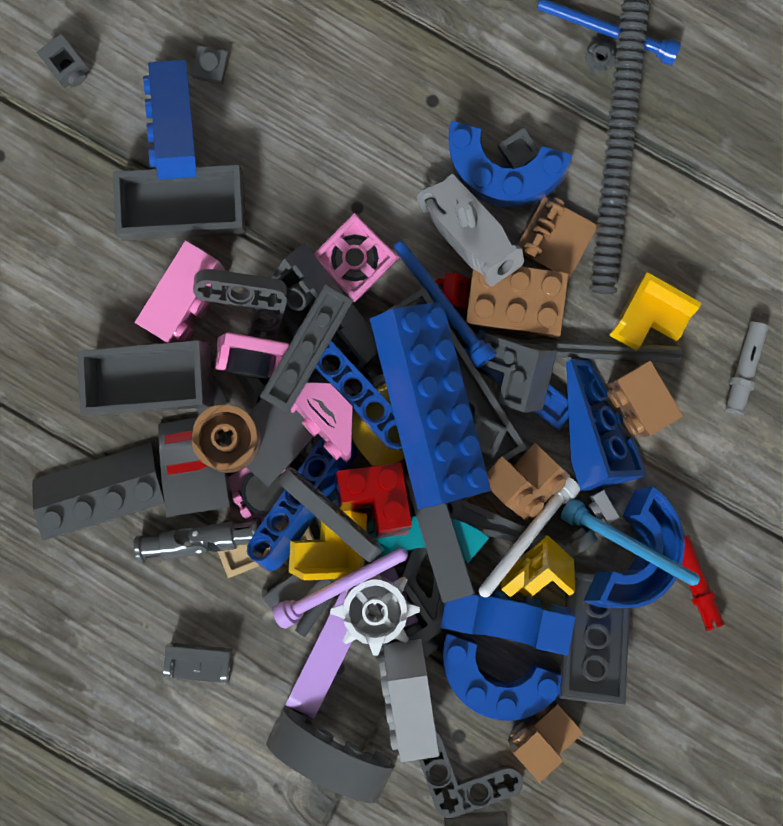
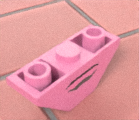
M306 383L290 412L294 413L297 410L304 418L302 424L313 436L319 434L327 442L324 444V447L336 460L341 457L347 463L351 459L353 406L331 383Z

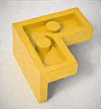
M647 272L635 286L609 336L635 351L640 348L650 327L677 341L682 336L690 318L700 308L701 302Z
M358 510L344 511L366 531V513ZM322 521L320 540L290 541L289 573L302 580L341 579L364 567V558Z
M547 535L517 560L503 578L501 590L509 597L513 596L517 591L524 596L532 597L553 580L570 596L575 592L574 559Z

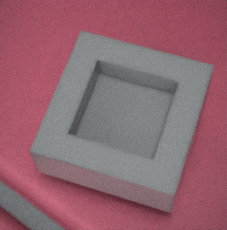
M598 490L589 495L592 503L588 504V507L594 517L602 519L607 524L620 518L604 490Z

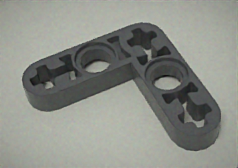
M203 269L195 274L193 293L197 298L209 302L253 308L248 336L260 338L262 331L266 332V336L263 339L277 341L287 303V286L283 281L275 278L214 269ZM237 286H243L249 291L237 293L232 289ZM269 313L275 317L270 320H264L259 316Z
M436 729L438 752H442L443 756L433 757L427 762L424 759L419 760L435 808L445 818H454L519 794L523 787V778L519 770L510 765L501 766L457 782L442 737ZM440 763L446 766L448 770L447 776L442 780H434L429 774L430 768L433 765ZM509 773L511 778L517 777V780L513 781L514 787L508 789L506 784H502L496 787L499 793L493 795V788L488 779L494 778V782L497 784L504 781V774ZM452 782L454 786H447L451 799L457 798L458 800L454 802V808L449 810L446 805H440L444 802L442 789L435 792L434 788H442ZM476 783L484 784L488 789L486 797L481 800H476L470 795V788Z

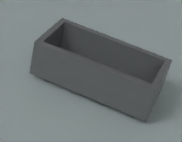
M240 165L196 167L197 177L158 180L157 169L113 171L115 234L122 241L246 234L244 177Z
M197 340L77 351L80 414L103 416L214 406L211 344Z

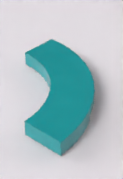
M416 516L411 517L412 527L406 535L376 539L375 531L370 534L384 549L379 558L399 548L409 551L426 547ZM452 518L464 559L470 562L490 537L470 524Z

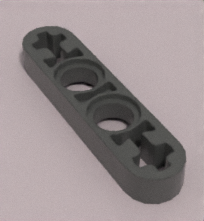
M288 467L278 478V482L286 491L365 560L372 563L384 552L379 542L297 470Z

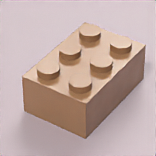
M520 267L496 285L489 286L485 282L484 276L472 268L465 322L470 328L475 329L482 328L489 331L557 339L561 335L569 273Z

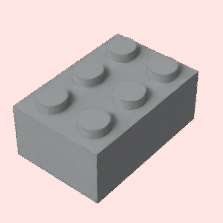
M416 639L406 643L383 644L385 657L379 658V666L392 750H399L400 762L439 757L422 640Z

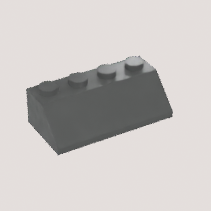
M152 442L32 480L33 512L42 541L165 504L161 469Z

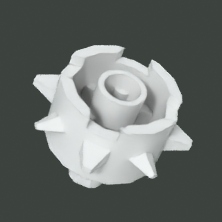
M379 573L346 590L347 595L345 596L344 603L330 609V614L344 619L345 627L348 629L343 638L345 644L357 639L362 643H369L373 655H379L382 643H388L394 638L404 643L409 640L403 629L406 625V618L419 613L420 607L405 601V596L402 593L407 583L405 577L392 582L387 578H382ZM369 604H381L382 615L377 617L375 614L373 617H370L368 615Z

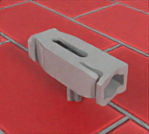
M454 174L448 176L443 182L421 190L417 195L420 210L423 213H430L431 219L439 233L471 268L484 276L485 282L489 286L496 285L523 265L524 257L519 245H511L509 237H507L501 224Z

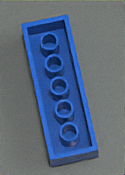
M443 301L395 308L370 318L417 508L423 509L491 491Z

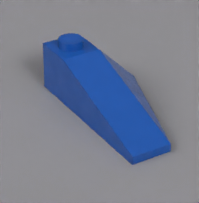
M572 359L567 361L571 462L580 491L600 490L647 476L638 446L633 437L627 439L619 424L623 419L619 412H613L606 401L608 397L607 390L591 361Z

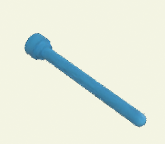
M575 498L570 499L563 508L561 519L572 526L585 525L687 584L695 586L699 583L700 578L698 574L589 514L586 505Z

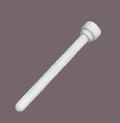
M569 477L563 489L552 495L541 512L537 514L480 586L479 594L482 597H489L562 503L566 504L570 499H574L577 496L580 488L576 481Z

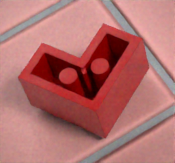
M401 463L337 471L335 487L338 506L342 511L371 508L376 539L409 533L412 523Z

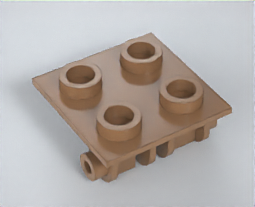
M545 197L539 204L517 245L522 249L524 256L552 271L569 273V280L593 237L596 227L599 225L564 207L565 203L558 198L551 200Z

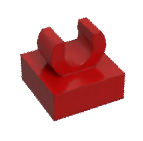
M445 273V279L438 278L435 280L436 284L443 286V293L455 309L467 310L471 279L457 273Z

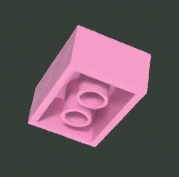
M185 240L134 323L167 343L188 341L194 330L191 326L197 317L201 319L210 305L208 301L200 300L193 293L195 274L203 269L226 271L217 259Z

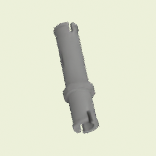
M754 321L749 323L748 333L735 377H731L729 383L732 385L726 408L724 409L729 414L744 416L745 414L744 411L750 390L755 388L753 380L769 330V326Z

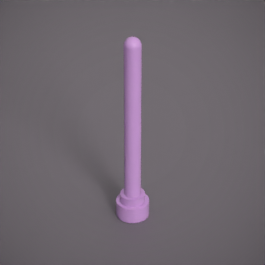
M399 548L298 601L284 600L273 607V616L278 625L286 629L296 624L303 612L405 561L408 553L405 549Z

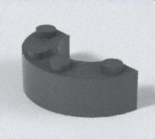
M292 708L290 711L283 709L266 742L268 749L279 760L304 777L340 795L366 803H376L395 767V765L391 764L392 759L378 751H375L374 755L368 751L363 752L360 748L350 743H345V745L339 744L333 740L334 736L321 728L316 729L311 722L307 721L308 716Z

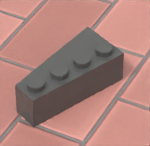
M305 242L284 258L272 278L283 281L287 286V303L282 320L295 331L302 325L325 284L343 293ZM352 304L331 341L361 373L378 355L373 330ZM332 356L326 358L339 369L340 362L337 358Z

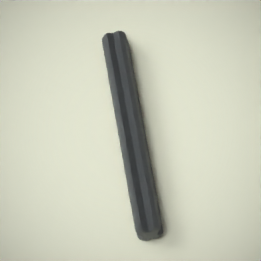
M532 338L528 340L556 349V357L651 361L659 363H679L682 358L680 346L641 344L640 348L635 351L623 343Z

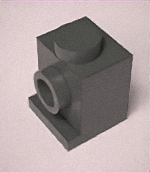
M59 34L37 51V54L64 88L69 85L76 87L86 79L84 73L89 70L62 34ZM72 63L70 66L63 70L65 64Z

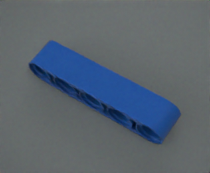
M331 341L314 370L326 383H331L353 406V412L386 447L395 451L401 450V443H393L388 438V430L397 426L392 406ZM330 356L337 358L340 362L339 369L335 372L324 370L322 361ZM349 380H356L361 384L362 391L356 396H350L344 391V384ZM372 403H377L382 406L384 415L377 420L370 419L366 414V407Z
M321 437L298 472L329 498L336 488L335 477L337 471L348 470L357 456L358 449L353 441L351 459L346 463L341 457L336 460L326 450L324 444L327 442ZM325 469L324 473L317 477L318 473ZM284 490L249 540L247 545L248 556L266 570L272 571L280 568L290 555V541L300 540L316 516L304 505L299 504V501L288 491ZM289 521L287 527L281 530L282 525ZM270 547L269 553L263 557L264 551Z

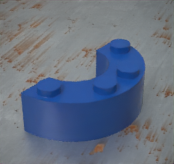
M451 120L448 136L449 150L457 176L473 195L489 204L510 208L536 203L551 194L561 184L569 171L572 162L571 154L543 146L536 158L527 165L515 169L502 168L492 163L483 153V137L480 128Z
M654 487L636 489L623 514V518L631 524L637 536V541L682 565L685 551L684 533L674 507ZM636 555L629 569L621 574L616 572H596L583 601L602 608H637L645 606L663 596L671 588L677 577Z
M473 587L475 594L445 603L441 628L467 634L509 639L528 644L536 649L567 656L569 654L576 618L575 615L570 614V607L552 604V608L542 606V599L524 596L523 601L511 599L504 591L496 589L489 597H482L479 592H476V587Z
M445 630L442 642V661L446 677L457 697L476 713L495 720H520L539 713L549 706L560 694L561 672L533 662L528 672L518 680L506 683L491 680L483 675L477 667L475 659L477 644L475 640Z

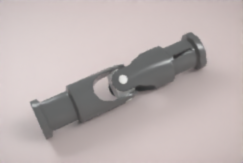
M257 517L253 518L252 522L234 524L231 521L211 524L205 527L161 532L159 536L146 538L139 535L134 538L135 557L140 564L152 558L163 557L166 560L200 555L206 552L237 549L239 545L249 543V540L261 525V520ZM190 540L191 546H183L186 541Z

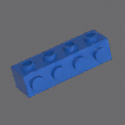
M186 60L148 62L149 75L143 76L145 95H151V99H145L146 118H152L153 123H147L148 142H154V147H148L150 167L157 168L158 180L197 177Z

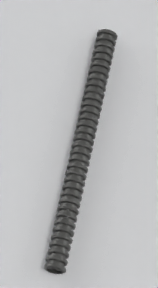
M623 0L625 3L621 5V10L624 12L620 14V20L623 22L619 24V29L622 32L618 33L620 42L617 43L619 52L616 53L618 61L615 62L617 71L613 75L616 81L612 83V87L615 90L611 92V97L614 100L610 102V107L613 110L609 111V116L612 120L608 121V126L611 129L607 131V136L610 138L606 140V146H608V149L605 150L607 159H604L606 168L602 172L605 178L601 180V184L604 185V188L600 189L603 198L599 199L602 207L598 208V213L601 214V217L597 218V223H600V226L596 227V232L599 234L598 237H595V242H597V246L594 247L596 256H593L595 266H592L591 269L594 271V275L590 277L593 285L589 286V290L599 294L617 293V288L614 286L615 283H618L616 274L619 273V268H617V264H620L621 261L618 258V254L622 252L619 245L623 244L620 235L624 234L621 226L625 225V220L622 219V216L626 215V210L623 207L627 205V200H624V198L628 196V191L626 190V187L629 186L627 177H630L628 168L632 164L629 158L633 156L630 148L634 147V142L631 139L635 137V132L632 129L636 128V123L633 119L637 118V113L634 110L638 109V103L636 102L639 99L637 90L640 89L638 81L641 80L642 76L639 71L643 68V64L640 61L644 59V55L641 52L645 50V45L642 42L646 40V35L643 32L647 31V25L644 23L648 21L646 13L649 11L647 3L650 0Z

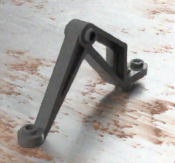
M464 499L449 502L451 506L450 514L453 519L470 524L487 536L516 542L526 530L525 527ZM581 526L567 535L569 541L566 544L556 543L570 556L574 557L592 546L598 538L592 529L584 530ZM538 534L529 546L534 547L545 536ZM426 547L411 550L400 578L405 577L407 579L404 590L414 605L420 607V614L426 621L422 625L418 621L404 630L409 639L408 641L422 640L424 658L439 647L433 637L441 632L445 607L435 578L430 598L425 595L416 581L427 552ZM391 640L390 642L385 643V644L397 643V642H394L393 640ZM383 644L381 646L379 655H377L375 658L378 664L379 658L385 657Z

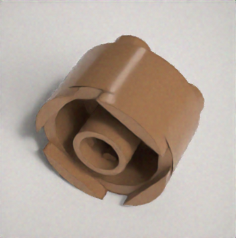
M232 405L212 406L203 411L194 423L192 432L193 450L196 456L212 469L225 473L242 470L252 463L259 452L261 438L258 426L248 413L239 407ZM223 432L229 435L234 434L231 437L232 443L229 446L225 443L220 445L223 440L220 435Z

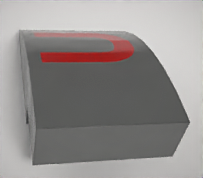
M197 418L158 424L160 467L166 517L233 507L228 478L230 474L207 466L196 456L193 450L192 432ZM222 433L220 436L222 437V439H223L222 442H223V441H224V434Z

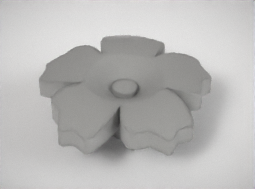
M372 369L367 372L371 378L368 381L375 389L385 382L383 370L377 375Z

